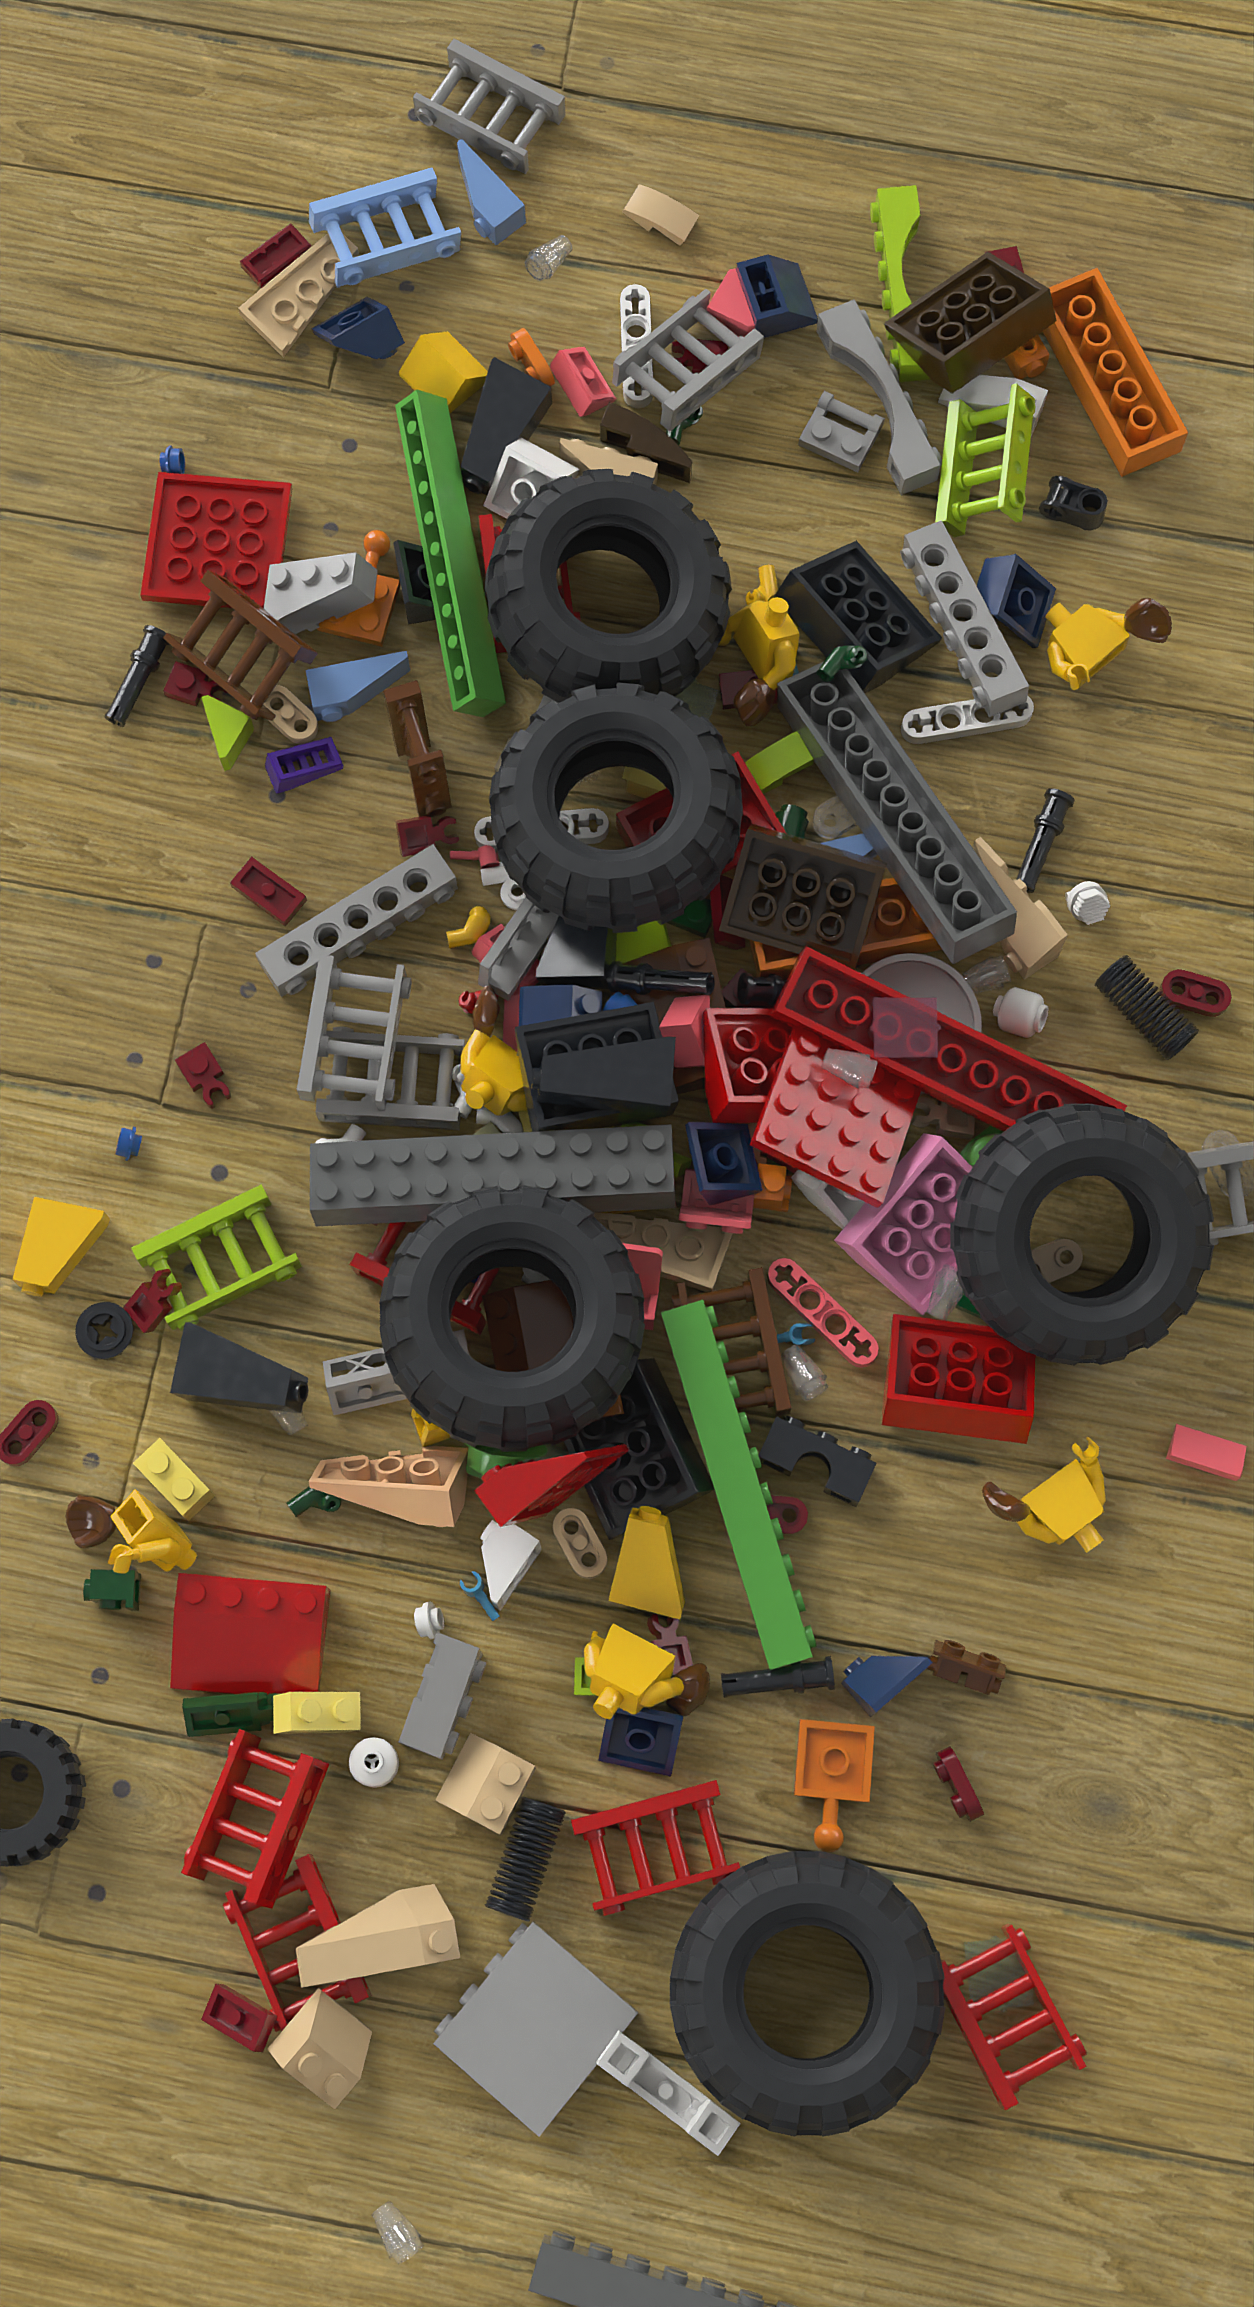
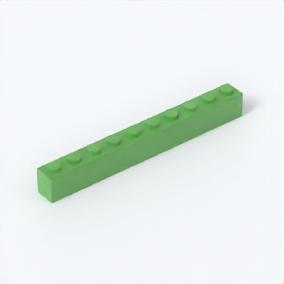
M415 390L397 403L395 407L452 708L455 712L485 717L505 705L506 701L492 629L487 618L488 609L446 398Z
M700 1300L661 1312L769 1669L772 1670L811 1658L813 1656L810 1648L817 1647L811 1625L803 1627L799 1613L806 1611L800 1590L792 1591L788 1577L795 1575L789 1554L781 1555L777 1541L784 1539L778 1518L770 1519L766 1505L773 1504L767 1482L760 1484L756 1474V1470L762 1468L756 1447L748 1448L744 1434L751 1433L745 1411L737 1412L734 1399L739 1398L740 1394L734 1376L727 1378L723 1364L729 1362L724 1342L716 1343L712 1328L719 1326L713 1306L705 1307L704 1301Z

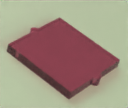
M873 998V1024L870 1026V1030L874 1032V1058L938 1057L937 1031L940 1030L941 1026L937 1024L936 998Z

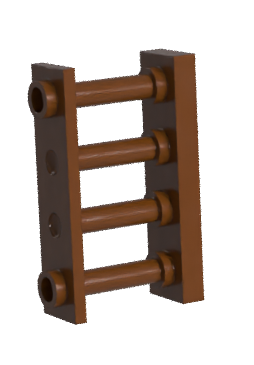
M207 570L200 582L211 590L208 594L210 599L184 638L170 633H166L163 638L173 646L171 652L185 662L191 661L242 704L240 710L254 720L262 717L273 721L276 715L263 704L291 662L295 664L297 660L311 665L318 653L226 577ZM228 604L234 609L231 613L233 618L206 657L195 648V645L220 607ZM251 623L257 628L254 632L256 637L230 676H228L218 667V664L243 626ZM274 642L280 647L278 650L280 655L252 696L240 685L267 644Z
M415 680L383 690L398 757L406 755L411 758L407 760L418 816L430 815L431 817H437L446 812V809L452 808L444 757L441 749L429 752L428 747H431L418 682Z
M763 1268L748 1270V1281H743L741 1286L687 1296L684 1282L678 1283V1294L672 1295L674 1308L700 1300L704 1301L705 1307L746 1300V1303L753 1302L755 1315L749 1316L750 1320L712 1328L716 1341L751 1334L753 1338L760 1337L762 1351H757V1355L729 1360L723 1366L726 1376L760 1369L761 1373L767 1372L770 1386H765L763 1391L740 1395L739 1398L734 1399L737 1410L767 1405L768 1408H775L776 1416L790 1414L792 1408Z

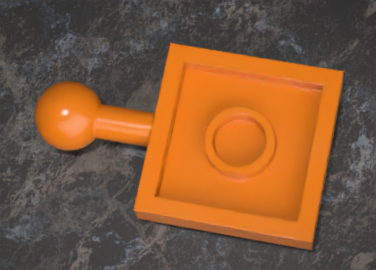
M381 530L370 531L364 538V549L367 552L365 560L377 569L380 557L384 556L390 549V539ZM377 574L374 602L338 619L332 616L320 622L317 631L382 647L401 586L400 580Z
M799 1720L794 1796L824 1799L822 1824L814 1832L815 1845L823 1852H835L843 1844L844 1835L841 1828L837 1825L839 1800L870 1802L875 1726Z

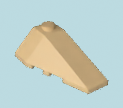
M979 837L974 841V851L1017 911L1014 934L1000 941L1006 954L1004 958L1014 973L1019 972L1023 979H1026L1058 958L1068 935L1040 899L1035 903L1030 900L1026 891L1027 885L1020 878L1012 880L1008 876L1009 870L1006 863Z
M435 1884L397 1890L386 1896L383 1900L365 1908L355 1916L296 1948L301 1988L460 1958L454 1918Z

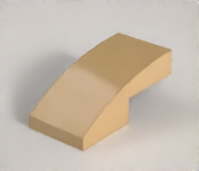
M640 184L622 213L647 231L654 227L679 246L685 241L699 217L698 214L678 201Z

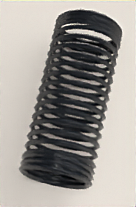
M1124 955L1097 979L1095 987L1101 993H1105V997L1109 998V1002H1114L1113 1006L1118 1007V1011H1122L1123 1016L1127 1015L1126 1020H1131V1025H1135V1029H1140L1139 1033L1144 1034V1038H1149L1148 1043H1153L1152 1047H1157V1052H1160L1162 1058L1169 1060L1198 1034L1199 1029H1196L1193 1023H1189L1163 1046L1169 1038L1189 1021V1018H1185L1163 1040L1158 1042L1163 1035L1184 1017V1014L1176 1017L1180 1009H1176L1171 1013L1176 1005H1171L1166 1009L1170 1005L1171 1000H1167L1161 1005L1167 996H1162L1156 1001L1163 991H1159L1151 997L1158 990V987L1155 986L1149 991L1154 982L1148 983L1149 977L1143 979L1145 973L1138 975L1141 968L1133 971L1137 964H1133V960L1128 958V955ZM1121 981H1123L1113 992H1111V993L1109 994V992H1110L1116 985H1118ZM1127 985V987L1118 996L1113 998L1116 995V993H1118ZM1129 992L1123 1000L1118 1002L1122 996ZM1134 996L1128 1004L1123 1006L1127 1000ZM1139 1000L1132 1009L1127 1011L1132 1004ZM1143 1003H1145V1004L1139 1009V1011H1138L1137 1013H1135L1134 1015H1132V1013H1133L1137 1008H1139ZM1149 1006H1151V1007L1142 1015V1017H1140L1139 1019L1136 1020V1018H1137L1143 1011H1145ZM1154 1010H1156L1144 1023L1140 1025V1023L1148 1015H1150ZM1160 1013H1162L1149 1027L1144 1029L1153 1019H1155ZM1167 1015H1169L1154 1031L1149 1033L1153 1029V1027H1155ZM1173 1018H1175L1159 1035L1153 1038L1158 1031H1160Z
M521 1797V1804L518 1806L523 1811H517L516 1813L522 1818H514L515 1822L521 1825L513 1824L512 1827L518 1831H509L512 1836L517 1838L508 1837V1841L513 1844L507 1843L505 1846L512 1851H503L505 1855L511 1858L501 1857L503 1862L510 1865L498 1864L500 1868L506 1871L497 1870L496 1872L505 1878L494 1877L495 1881L504 1885L492 1884L494 1888L503 1892L490 1890L492 1895L502 1899L488 1896L485 1906L529 1922L534 1909L527 1904L535 1905L536 1902L528 1897L538 1898L536 1893L529 1890L541 1891L539 1887L530 1883L542 1885V1881L534 1877L543 1879L545 1876L535 1870L547 1871L545 1867L536 1863L549 1865L548 1861L537 1856L547 1859L552 1858L550 1854L538 1849L548 1852L554 1851L553 1848L539 1842L552 1846L556 1845L554 1841L540 1835L557 1839V1835L543 1829L557 1833L560 1832L559 1828L544 1822L561 1826L563 1825L562 1822L566 1812L527 1797Z

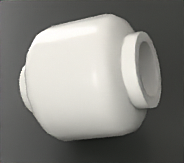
M1014 987L1008 990L1004 996H998L994 1005L993 1015L998 1017V1026L1002 1031L1029 1038L1035 1032L1040 1033L1044 1028L1048 1016V1006L1044 1005V999L1041 995Z
M376 1737L363 1739L355 1745L350 1753V1772L354 1779L364 1786L372 1788L385 1786L393 1780L398 1772V1754L394 1747L384 1739ZM369 1755H377L373 1759L368 1758ZM379 1760V1764L375 1768V1762ZM366 1761L371 1763V1769L366 1766Z

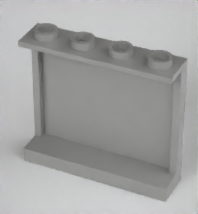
M533 1921L529 1927L522 1923L508 1940L513 1946L504 1957L497 1953L483 1970L489 1976L481 1986L477 1987L473 1983L459 2000L463 2005L459 2013L454 2018L448 2013L434 2030V2033L439 2037L433 2044L539 2137L597 2065L596 2061L618 2030L623 2033L638 2014V2011L628 2002L624 2001Z

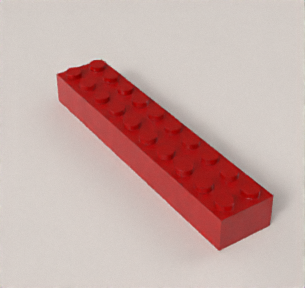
M807 946L800 952L770 1014V1017L791 1027L798 1025L840 1048L847 1049L850 1053L869 1063L880 1066L890 1074L913 1083L922 1092L1003 1132L1016 1124V1120L1037 1110H1047L1063 1106L1064 1104H1094L1122 1109L1123 1111L1127 1107L1126 1104Z

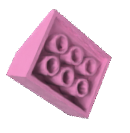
M923 1133L895 1167L884 1203L878 1208L865 1203L834 1241L857 1264L917 1313L923 1315L956 1276L958 1271L954 1251L950 1248V1223L954 1222L957 1207L955 1196L964 1174L967 1175L973 1167L943 1137Z

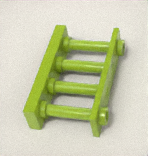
M1017 383L1011 385L1008 404L976 412L961 399L949 402L935 523L942 520L948 533L953 537L965 535L966 522L969 516L998 509L1016 523L1022 521L1023 507L1026 503L1025 488L1032 422L1036 406L1035 398ZM1007 418L1006 434L976 441L979 425ZM1004 448L1003 463L1001 465L972 472L973 459L976 455ZM1001 479L999 495L969 502L972 486Z
M262 1184L131 1247L142 1268L149 1265L150 1268L154 1267L156 1272L170 1269L167 1263L168 1255L180 1249L182 1252H187L207 1296L190 1305L187 1304L181 1291L175 1296L168 1297L175 1312L164 1318L172 1330L179 1328L182 1331L185 1322L196 1325L199 1322V1317L274 1280H277V1282L286 1281L297 1274L296 1270L302 1267L296 1253L285 1257L264 1213L266 1212V1207L272 1204ZM244 1218L252 1221L273 1263L255 1273L252 1272L232 1231L234 1228L233 1224ZM213 1233L215 1236L220 1237L240 1278L239 1281L223 1289H220L199 1246L202 1243L201 1239ZM172 1271L166 1279L167 1286L177 1283Z

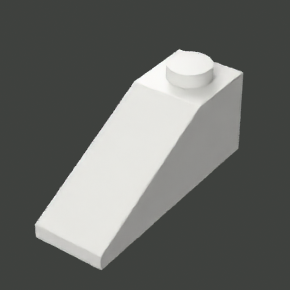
M979 375L953 394L943 389L938 403L949 406L950 401L961 399L976 412L1008 404L1011 385L1017 383L1035 398L1036 409L1033 414L1032 436L1042 413L1048 390L1017 378ZM1007 418L991 423L1006 428Z

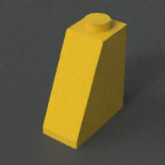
M34 1197L12 1280L19 1287H22L21 1292L38 1297H42L43 1292L55 1294L108 1227L110 1218L102 1210Z
M640 1506L639 1509L632 1507L608 1601L681 1619L685 1598L669 1517L661 1515L660 1510L650 1506Z

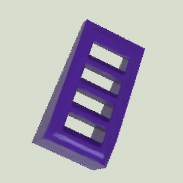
M332 737L267 753L265 762L266 771L276 794L339 771L344 766ZM324 751L328 763H322L318 752ZM307 756L311 757L314 764L313 767L309 766L306 759ZM297 761L300 770L296 771L292 762ZM282 766H284L286 774H283Z

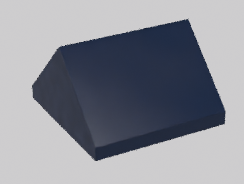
M688 1122L685 1124L699 1192L710 1206L762 1191L754 1150L750 1146L751 1137L748 1124Z
M645 1707L638 1714H630L618 1708L612 1719H606L598 1761L671 1777L683 1716Z

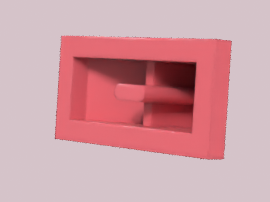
M734 268L727 272L707 306V311L735 335L745 337L755 328V323L738 274Z
M709 995L674 998L659 1026L663 1037H676L675 1068L705 1067L703 1012L706 1008H710Z

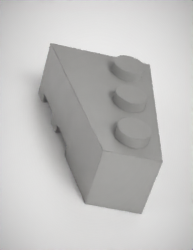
M356 552L269 565L264 609L294 634L305 629L313 631L319 628L320 622L332 616L338 619L374 602L378 570Z
M437 1632L433 1642L436 1644L429 1664L425 1665L422 1674L424 1678L417 1696L413 1699L399 1743L443 1760L445 1753L452 1755L460 1734L454 1731L459 1717L465 1719L469 1712L473 1698L467 1695L472 1682L479 1684L486 1667V1662L481 1661L483 1653L480 1648Z

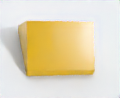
M448 331L420 335L399 370V376L414 391L420 390L446 398L449 414L484 386L488 373Z

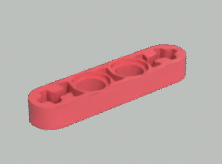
M787 1258L777 1259L771 1264L767 1277L771 1288L807 1323L813 1325V1328L855 1367H868L874 1362L879 1349L875 1338L798 1264ZM778 1268L782 1271H785L787 1268L792 1271L790 1279L796 1285H798L800 1280L805 1282V1284L798 1287L793 1297L789 1294L793 1287L787 1281L783 1280L781 1283L776 1281L778 1276L776 1270ZM806 1291L815 1292L820 1299L819 1306L812 1310L805 1309L799 1301L801 1294ZM831 1316L841 1317L846 1324L845 1331L838 1335L831 1334L826 1329V1320ZM854 1329L857 1333L853 1335L852 1339L859 1345H863L865 1342L869 1344L868 1354L870 1357L867 1358L861 1355L857 1358L854 1356L856 1348L849 1340L846 1346H843L840 1342L845 1340L851 1330Z

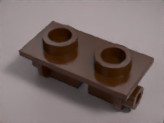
M935 1640L933 1654L938 1657L931 1655L930 1660L933 1663L926 1668L933 1671V1676L957 1684L963 1671L968 1673L964 1684L965 1687L986 1695H990V1692L998 1694L1002 1680L996 1677L1004 1679L1006 1665L1000 1663L1001 1660L998 1657L985 1652H981L979 1655L966 1651L962 1644L952 1640H945L944 1643Z

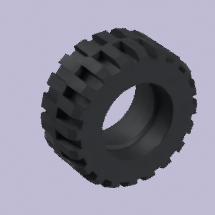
M1 1719L0 1759L21 1757L30 1761L42 1776L44 1794L38 1812L27 1824L15 1829L0 1828V1866L5 1867L29 1865L30 1862L35 1860L41 1861L50 1856V1852L53 1849L61 1848L68 1841L66 1836L70 1830H75L80 1820L77 1819L80 1808L84 1809L86 1800L85 1797H82V1787H86L85 1775L80 1774L79 1766L81 1762L77 1754H73L69 1749L70 1745L62 1737L54 1734V1731L25 1720Z

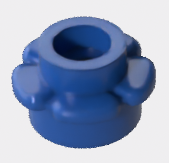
M170 445L166 448L165 452H161L160 468L162 472L185 473V456L182 448H173Z
M133 1126L132 1130L121 1128L115 1155L125 1157V1161L130 1159V1155L137 1156L142 1136L135 1134L136 1127Z

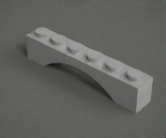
M854 299L819 313L816 331L830 358L845 364L861 375L882 401L889 418L891 430V448L887 469L898 491L903 495L937 481L939 469L942 466V459L937 448L931 447L927 440L928 434L924 422L921 419H916L912 411L913 403L910 395L906 391L902 392L898 384L899 377L893 364L888 365L884 357L885 350L880 338H874L870 330L871 324L864 309L860 310Z

